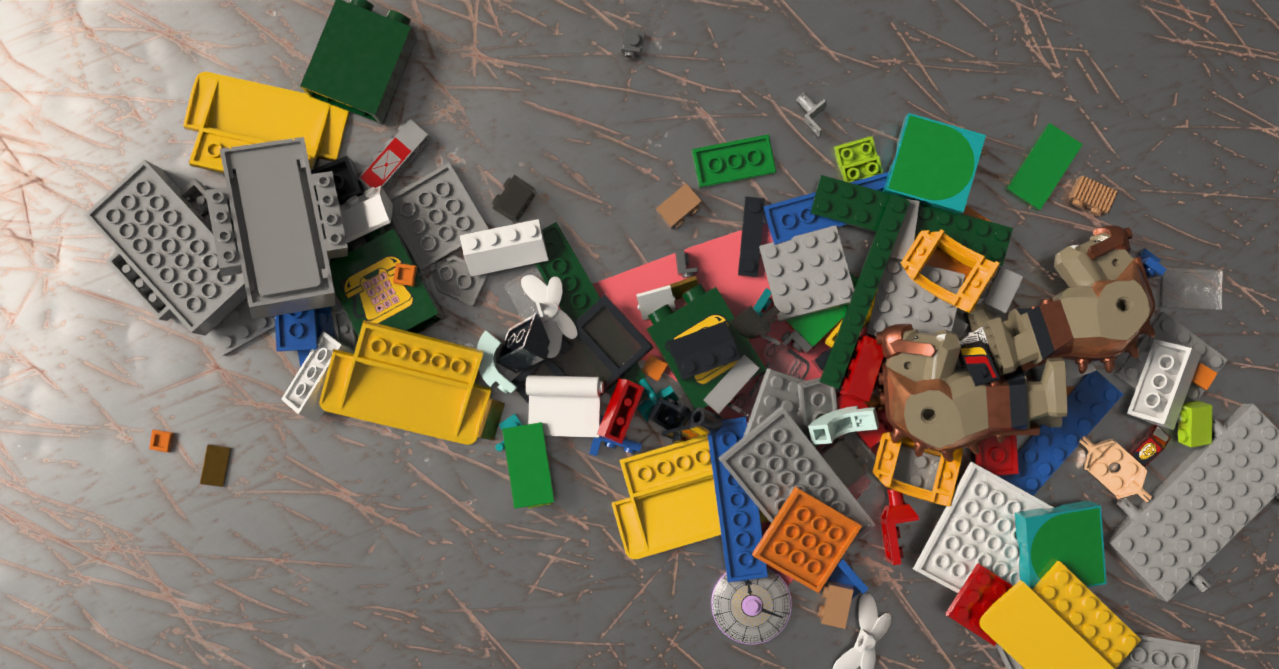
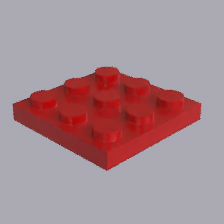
M977 563L945 615L995 646L997 643L980 627V619L1013 586Z

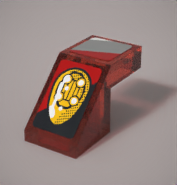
M1153 425L1144 439L1133 444L1129 454L1146 467L1165 449L1171 437L1160 426Z

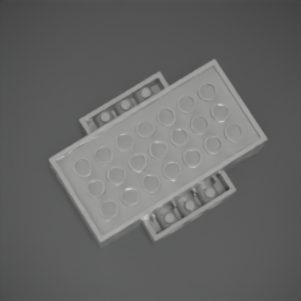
M304 137L294 138V140L285 139L231 147L232 149H220L227 187L205 190L217 259L222 277L243 273L252 320L335 306V292L328 259L348 256V246L332 171L311 174Z
M143 160L84 215L116 250L106 262L159 320L168 321L175 315L191 333L206 336L247 298L243 273L221 276L205 192L208 189L203 183L194 179L181 190L162 168Z

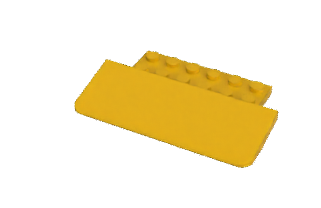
M201 72L195 78L183 124L185 129L198 132L189 164L193 167L224 173L220 149L222 148L232 149L231 147L285 139L294 140V138L304 137L310 170H313L317 158L328 161L339 159L349 112L311 98L306 93L211 72Z
M363 320L354 354L333 349L319 404L327 412L470 445L478 438L477 435L490 397L491 388L474 384L482 360L483 350Z
M707 435L619 459L630 497L612 502V507L625 553L629 558L640 559L721 535ZM759 509L760 523L769 521Z
M1057 561L1032 590L1023 581L1017 582L980 619L982 630L1024 669H1116L1141 641L1123 621L1060 561Z

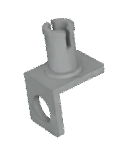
M804 92L802 93L803 97L800 95L796 101L808 112L804 115V122L818 137H821L822 130L812 119L826 108L827 101L823 99L819 104H816Z

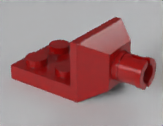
M993 435L980 440V453L975 454L976 465L994 475L1019 474L1017 435H1007L1003 443H998Z
M887 489L889 505H885L880 516L886 561L894 566L901 565V559L904 558L903 549L898 544V539L901 537L900 530L895 524L918 521L919 516L908 503H905L903 493Z

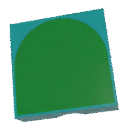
M908 113L902 124L897 141L896 155L890 166L883 192L962 214L965 210L986 135Z
M1088 500L1064 504L1050 509L1039 508L1015 512L1016 537L1020 551V580L1031 590L1057 561H1060L1086 587L1107 584L1101 505Z

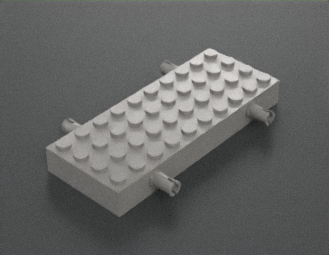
M1242 404L1223 424L1212 413V443L1199 446L1150 494L1152 498H1148V502L1143 501L1136 507L1128 497L1120 498L1122 502L1118 500L1116 503L1128 516L1104 539V543L1160 600L1168 602L1189 580L1201 592L1206 591L1207 588L1205 586L1210 587L1211 583L1199 572L1200 569L1275 496L1279 499V429L1254 404Z

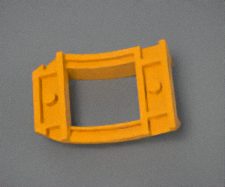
M941 229L938 232H930V230L921 231L901 261V265L911 280L939 299L968 313L975 311L976 304L992 278L996 277L1000 265L999 262L985 259V256L956 242ZM936 247H939L954 259L972 268L957 294L938 286L921 274Z
M892 432L882 434L872 473L886 487L892 490L950 507L964 449H956L953 452V462L946 461L942 453L930 448L924 450L925 453L941 457L933 490L929 491L893 479L901 444L913 449L915 444L908 436L902 437L894 444L891 441Z

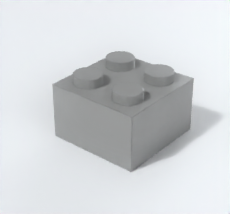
M1000 266L996 277L992 278L976 306L984 304L988 311L994 315L1006 313L1023 276Z

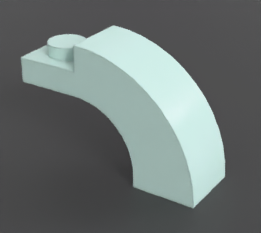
M485 330L477 345V349L483 350L482 360L478 369L480 375L490 387H493L498 382L499 385L497 387L505 394L508 392L513 394L518 387L499 371L496 364V355L503 343Z
M852 406L829 412L814 420L808 428L813 445L832 443L837 437L849 432L876 430L879 427L875 407L858 409V406Z

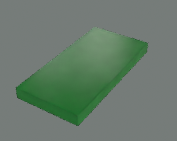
M1049 123L1006 190L1038 211L1041 210L1083 144Z
M769 134L692 149L699 189L777 173Z
M849 271L853 288L855 289L858 279ZM848 304L786 320V322L813 347L844 317Z
M543 423L503 428L514 509L555 502Z

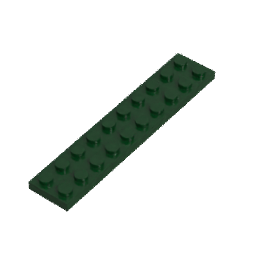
M820 175L810 214L876 232L891 194ZM919 202L914 241L921 231L930 230V232H938L941 229L961 245L985 256V259L999 262V267L1003 266L1013 228L972 216L953 213Z
M555 222L542 230L549 261L535 263L547 286L552 277H558L561 280L562 297L559 307L575 323L600 297L560 227ZM605 306L582 327L618 368L633 356ZM577 335L576 337L600 379L605 382L613 374ZM637 363L620 379H626L640 385L639 381L646 377ZM617 382L607 390L611 397ZM644 390L639 403L649 398Z

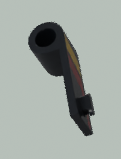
M982 340L961 345L958 356L961 365H966L975 386L1000 380L989 356V347Z
M698 407L692 412L690 425L662 431V436L673 439L672 443H677L713 434L721 428L722 418L717 413Z

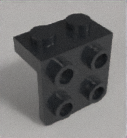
M659 397L648 419L662 428L670 430L685 426L688 420H690L692 412L681 403H677L670 398L666 401Z

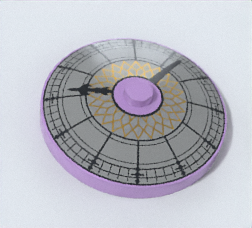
M767 567L768 577L728 582L725 572L717 581L711 598L712 613L718 627L732 640L743 644L764 643L776 637L786 626L792 606L790 592L782 577L771 568Z

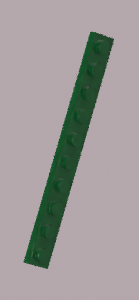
M894 194L890 195L819 382L835 389L840 387L911 202Z

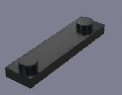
M745 196L738 276L758 277L759 246H761L765 198Z

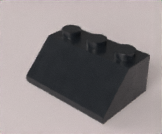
M536 313L509 328L496 363L518 373L546 359L549 353L548 346L550 340L540 315Z
M725 321L668 342L681 380L741 359Z

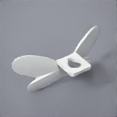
M524 276L521 280L522 288L528 297L536 303L550 340L547 357L554 358L558 355L561 348L562 333L570 339H574L577 336V329L573 321L558 308L562 297L561 280L558 277H552L549 280L548 286H546L536 276Z
M869 593L862 594L858 601V618L861 630L855 646L836 661L833 669H857L859 666L861 669H874L876 661L875 644L887 632L892 617L889 613H885L878 618L875 600Z

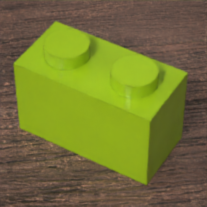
M1202 401L1183 403L1178 417V442L1189 447L1211 444L1212 405Z

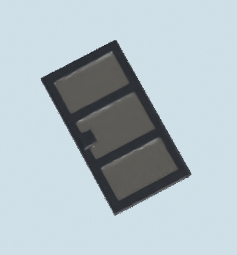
M605 294L574 323L577 329L576 338L570 339L562 334L561 348L556 357H546L545 360L526 368L511 382L518 387L516 391L528 404L529 395L526 393V378L528 375L600 377V381L604 382L602 396L654 347Z

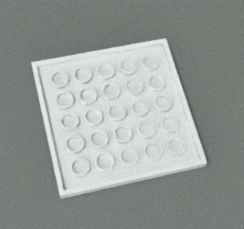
M970 462L953 493L950 507L946 506L913 569L959 593L978 563L1014 586L1020 581V551L1016 537L1015 512L1054 507Z

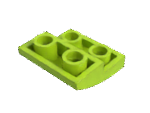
M873 136L833 146L843 181L850 183L883 173Z

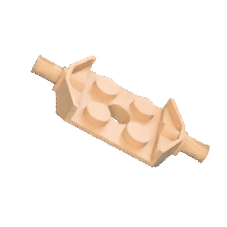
M1083 436L1079 440L1088 451L1084 469L1088 470L1116 495L1117 499L1138 494L1145 502L1149 501L1148 498H1152V495L1143 489L1147 469L1114 439L1092 443L1086 436ZM1117 462L1121 467L1119 471L1112 472L1109 470V465Z

